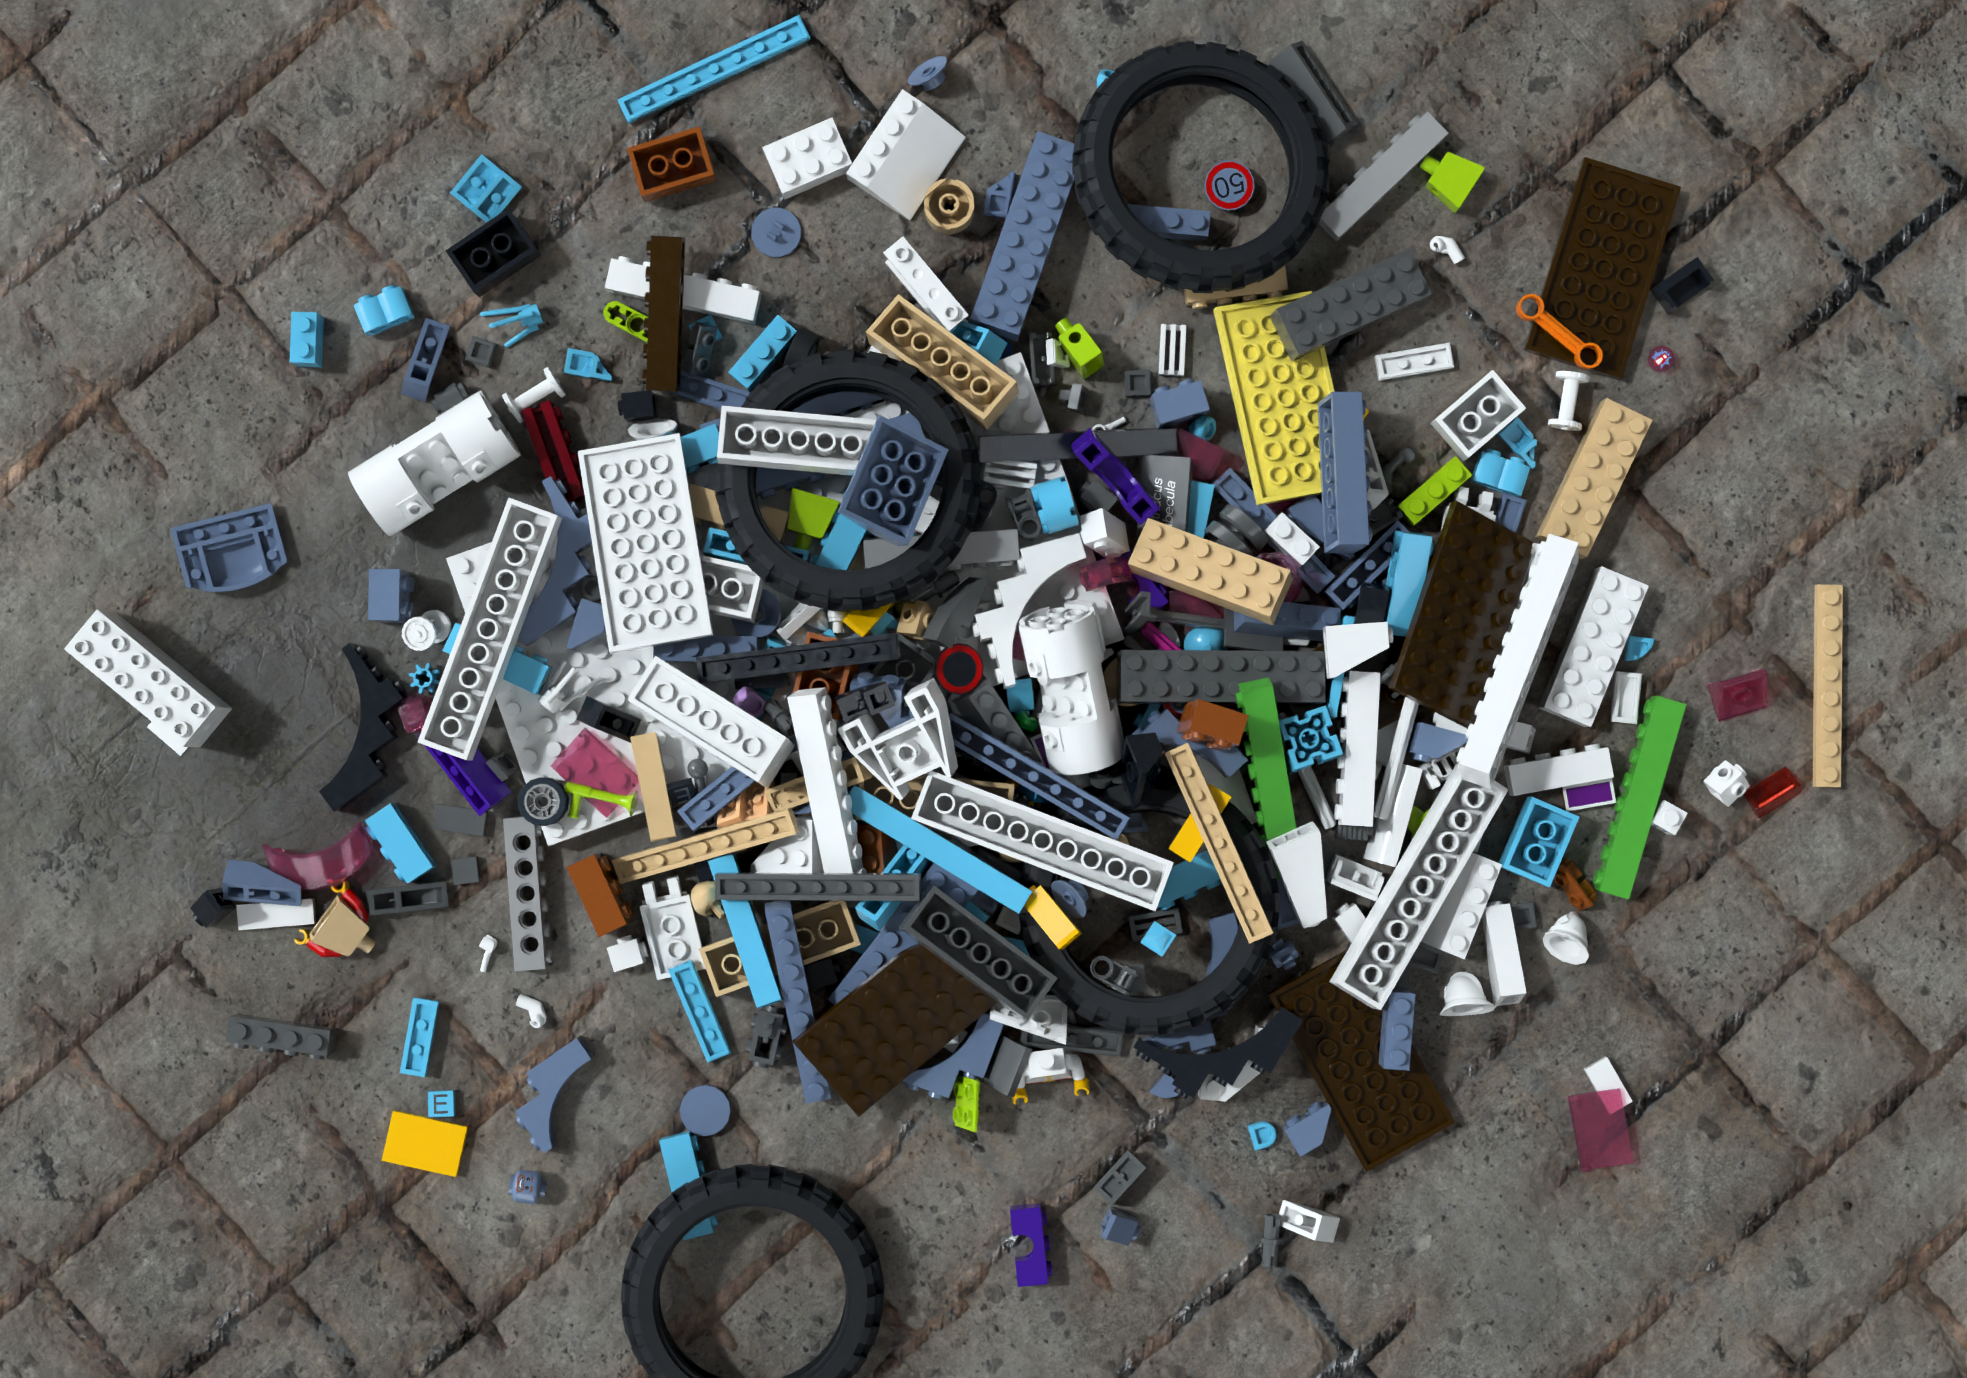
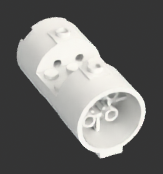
M478 391L435 418L436 421L399 444L387 447L348 472L351 483L363 504L388 536H393L435 510L433 504L472 480L477 483L521 456L512 436L506 430L499 419L500 417L482 391Z
M1082 600L1064 603L1065 607L1050 609L1048 606L1025 615L1019 620V631L1030 677L1038 679L1042 693V703L1045 707V712L1039 717V724L1049 769L1062 775L1090 773L1115 764L1121 759L1125 743L1116 698L1107 696L1101 663L1105 658L1104 651H1106L1097 604L1096 602Z

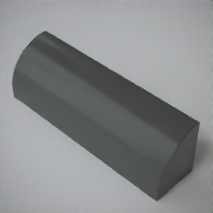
M1303 41L1290 44L1270 61L1271 65L1285 75L1284 79L1292 87L1297 86L1307 99L1306 104L1311 112L1316 114L1323 129L1321 133L1324 142L1327 144L1333 142L1357 125V122Z

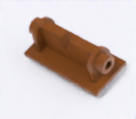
M1565 858L1560 862L1554 876V881L1564 890L1570 903L1578 911L1593 906V902L1598 899L1596 891L1586 879L1578 883L1577 879L1583 874L1574 864L1573 860L1570 861L1568 858Z

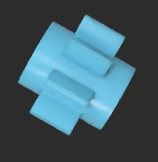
M427 663L425 669L417 664V671L409 673V676L413 677L414 681L410 686L420 687V694H424L426 688L434 693L435 689L433 686L440 683V680H437V675L441 671H432L431 663ZM427 674L430 677V681L424 683L420 678L421 675Z

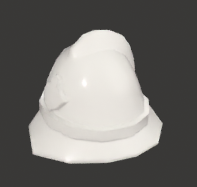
M654 418L632 424L628 432L637 441L676 434L678 425L670 419Z
M1575 911L1560 917L1543 937L1546 949L1559 960L1574 965L1586 963L1589 957L1586 926Z
M1457 972L1450 978L1448 985L1445 986V1006L1440 1015L1463 1016L1484 1014L1493 1011L1496 1005L1486 1000L1481 983L1473 974Z

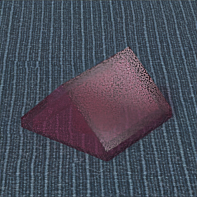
M1765 669L1749 671L1707 684L1718 721L1767 708V671Z

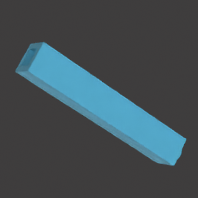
M733 853L717 856L713 860L708 861L714 881L716 873H741L736 855ZM721 900L756 1007L761 1009L784 1001L751 900Z

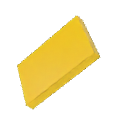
M393 1110L381 1161L457 1177L469 1126Z

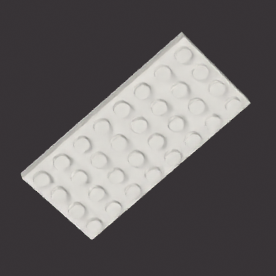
M680 433L578 451L609 652L612 654L713 636Z

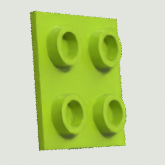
M957 1075V1081L954 1083L956 1106L953 1109V1120L955 1126L972 1132H977V1123H979L978 1107H980V1104H978V1100H980L981 1081H978V1078L975 1080Z

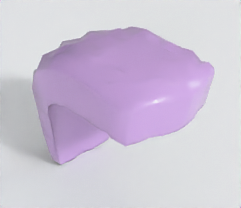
M742 687L732 698L735 706L755 718L764 713V705L767 700L750 687Z

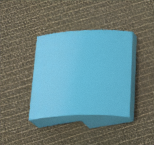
M481 154L451 190L450 194L487 223L504 210L522 186Z

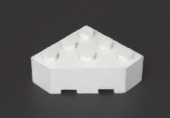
M812 815L796 817L800 832L771 841L751 864V873H824Z

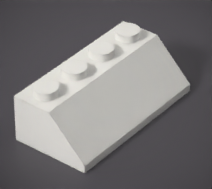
M1472 853L1421 942L1465 959L1502 864Z

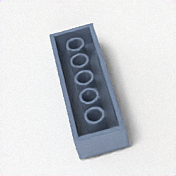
M1331 392L1317 403L1324 553H1355L1369 545L1372 539V529L1368 526V516L1371 512L1370 501H1367V491L1370 485L1369 476L1366 475L1368 452L1364 446V440L1367 438V427L1363 425L1366 402L1362 400V392Z

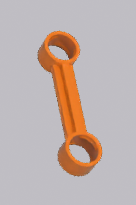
M1527 294L1518 301L1516 305L1518 317L1524 321H1535L1571 351L1579 368L1591 370L1601 363L1603 358L1601 348L1595 343H1584L1545 311L1543 300L1538 295ZM1525 299H1532L1537 303L1538 312L1536 315L1528 316L1523 313L1521 304ZM1582 349H1593L1597 355L1596 363L1593 365L1584 364L1580 358Z

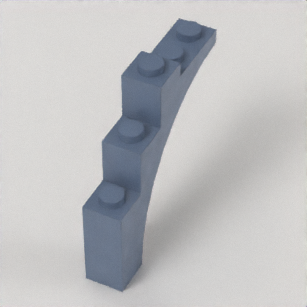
M551 476L543 480L542 483L551 499L555 515L561 517L562 521L557 531L556 556L549 579L540 595L530 605L518 636L525 646L531 645L576 616V607L579 606V603L572 593L567 594L566 591L581 583L586 577L591 576L588 570L591 568L589 561L584 555L579 556L580 552L592 545L588 514L579 518L578 515L581 514V511L574 501L569 502L566 498L565 493L568 492L560 479L556 481Z
M1233 912L1208 918L1211 942L1210 959L1205 977L1211 974L1222 962L1234 942L1238 926ZM1226 1010L1216 1017L1227 1015L1228 1011ZM1210 1021L1180 1032L1153 1035L1142 1039V1041L1159 1049L1169 1047V1050L1184 1047V1042H1188L1190 1050H1196L1197 1054L1211 1051V1046L1216 1045Z

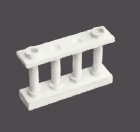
M901 237L883 252L888 258L885 264L931 319L949 332L960 322H968L965 319L969 316L968 313L904 237Z

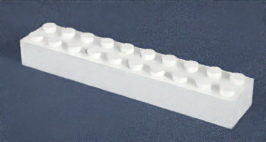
M508 498L418 743L464 760H473L562 518L558 515Z
M1548 534L1546 542L1541 541L1537 552L1539 556L1538 563H1533L1528 575V578H1531L1529 586H1524L1519 599L1522 601L1520 609H1515L1513 612L1511 632L1506 631L1504 635L1502 655L1497 654L1495 658L1493 678L1488 677L1486 681L1484 701L1479 700L1477 704L1475 724L1470 723L1466 733V738L1468 739L1466 747L1460 748L1456 760L1459 762L1458 769L1460 770L1461 779L1489 789L1493 785L1579 562V543L1552 534Z
M1456 763L1329 981L1373 1009L1381 1010L1509 790L1495 780L1491 789L1461 779L1460 770L1458 769L1459 763Z
M929 771L911 819L1153 911L1157 909L1174 863L953 778H947L945 775L934 771Z

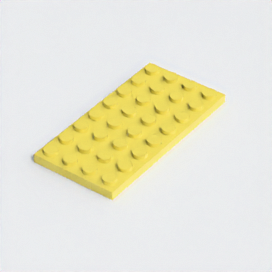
M1312 291L1219 306L1213 309L1257 506L1322 494L1317 403L1331 392H1334L1325 347L1291 362L1269 317L1277 308L1311 294Z

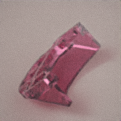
M357 822L353 829L337 843L313 853L290 854L285 853L281 847L273 849L268 844L262 845L270 870L301 885L302 890H322L323 888L342 884L356 875V871L365 861H369L373 855L371 836L368 834L363 822Z

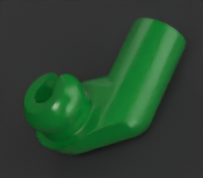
M1022 711L1014 717L1025 736L1031 734L1038 726L1037 719L1035 717H1028L1026 711Z

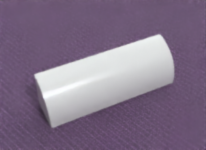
M1402 764L1388 819L1382 820L1374 817L1372 836L1369 835L1363 859L1396 867L1423 769Z

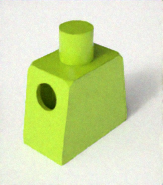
M1447 152L1440 162L1427 154L1419 167L1431 175L1425 187L1454 213L1460 208L1485 167L1450 152Z
M1064 318L1055 325L1061 334L1059 336L1061 348L1068 355L1083 380L1104 366L1101 350L1080 323L1073 326L1068 318Z
M792 488L787 529L790 532L797 533L795 548L809 551L812 538L823 539L832 524L831 521L836 510L840 507V501Z

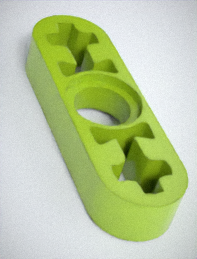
M618 301L609 302L605 306L603 314L611 325L646 343L648 342V338L644 337L647 334L644 333V329L640 332H635L631 329V323L634 319L641 318L644 320L648 318L647 316ZM619 307V312L626 317L628 312L632 313L627 318L625 326H622L625 322L619 317H615L614 320L611 319L612 315L609 313L611 309L616 310Z

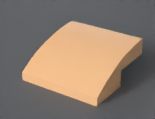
M774 780L772 781L768 789L775 786ZM755 782L718 812L717 825L725 827L772 813L764 791L767 788Z

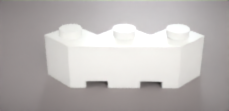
M1255 1025V1034L1265 1026ZM1248 1060L1234 1084L1230 1085L1227 1083L1224 1087L1212 1079L1214 1074L1210 1072L1198 1090V1097L1204 1100L1226 1102L1260 1073L1250 1067L1253 1062Z

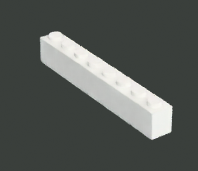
M826 687L797 690L787 698L824 873H867L862 863V847L858 844L856 834L857 823L851 813L852 799L847 791V774L842 767V750L837 743V726L832 719L831 698L827 695Z

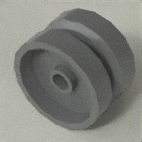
M1227 504L1219 513L1223 523L1212 521L1204 530L1212 542L1253 557L1254 553L1251 548L1261 550L1269 541V537L1257 523L1231 504Z

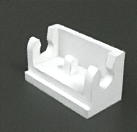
M1335 854L1324 880L1377 901L1385 877L1379 871Z

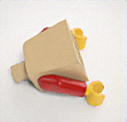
M339 878L343 883V887L338 890L335 885H331V889L336 893L342 894V896L337 895L312 931L300 929L299 931L305 935V939L295 938V943L299 945L307 944V948L321 957L350 956L356 947L368 954L376 942L366 935L370 929L368 923L369 915L362 900L352 889H349L348 881Z

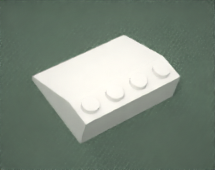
M902 89L846 172L847 180L910 221L924 201L927 190L932 184L937 182L966 137L928 106Z

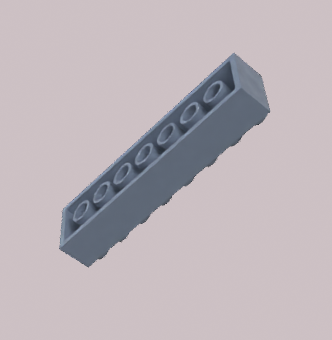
M1037 131L970 318L971 324L989 329L996 335L1018 342L1075 181L1074 174H1072L1074 143Z
M955 836L951 840L953 844L992 866ZM933 863L921 879V895L928 885H933L963 908L978 891L977 888ZM904 901L828 998L832 1004L836 1005L895 955L910 946L918 944L916 940L898 928L917 901Z

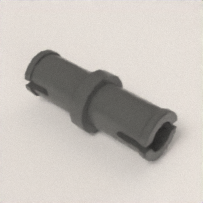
M772 699V703L770 700L767 701L764 705V712L771 718L773 726L776 729H780L788 739H791V735L793 738H796L789 711L783 709L777 700Z
M1265 1213L1264 1235L1261 1236V1243H1263L1261 1265L1271 1267L1272 1264V1267H1277L1278 1245L1281 1244V1237H1279L1281 1215L1271 1213L1270 1216V1213Z

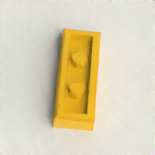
M1209 783V789L1220 813H1222L1231 796ZM1192 814L1189 815L1169 847V850L1188 862L1192 861L1204 842Z

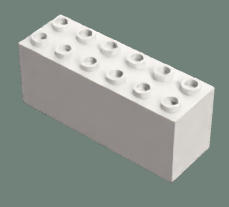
M97 609L64 648L182 747H201L232 710V707L116 612Z
M657 656L654 657L627 699L642 711L767 789L795 746L784 735Z

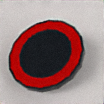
M957 643L953 644L952 648L946 647L935 660L934 673L936 681L948 693L957 695L970 693L979 685L983 677L984 666L982 658L969 645Z

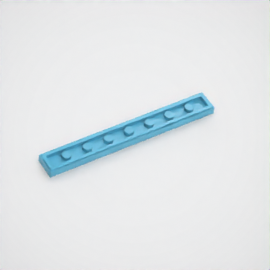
M800 15L617 100L628 123L631 124L811 39Z
M853 786L848 794L852 799V814L1018 914L1021 912L1032 890L859 786Z

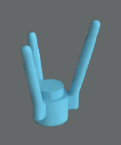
M529 303L518 307L484 311L480 313V316H495L519 312L516 316L489 324L490 328H495L521 320L523 327L528 326L527 329L504 344L508 348L531 332L539 330L538 324L543 323L537 304L530 306Z

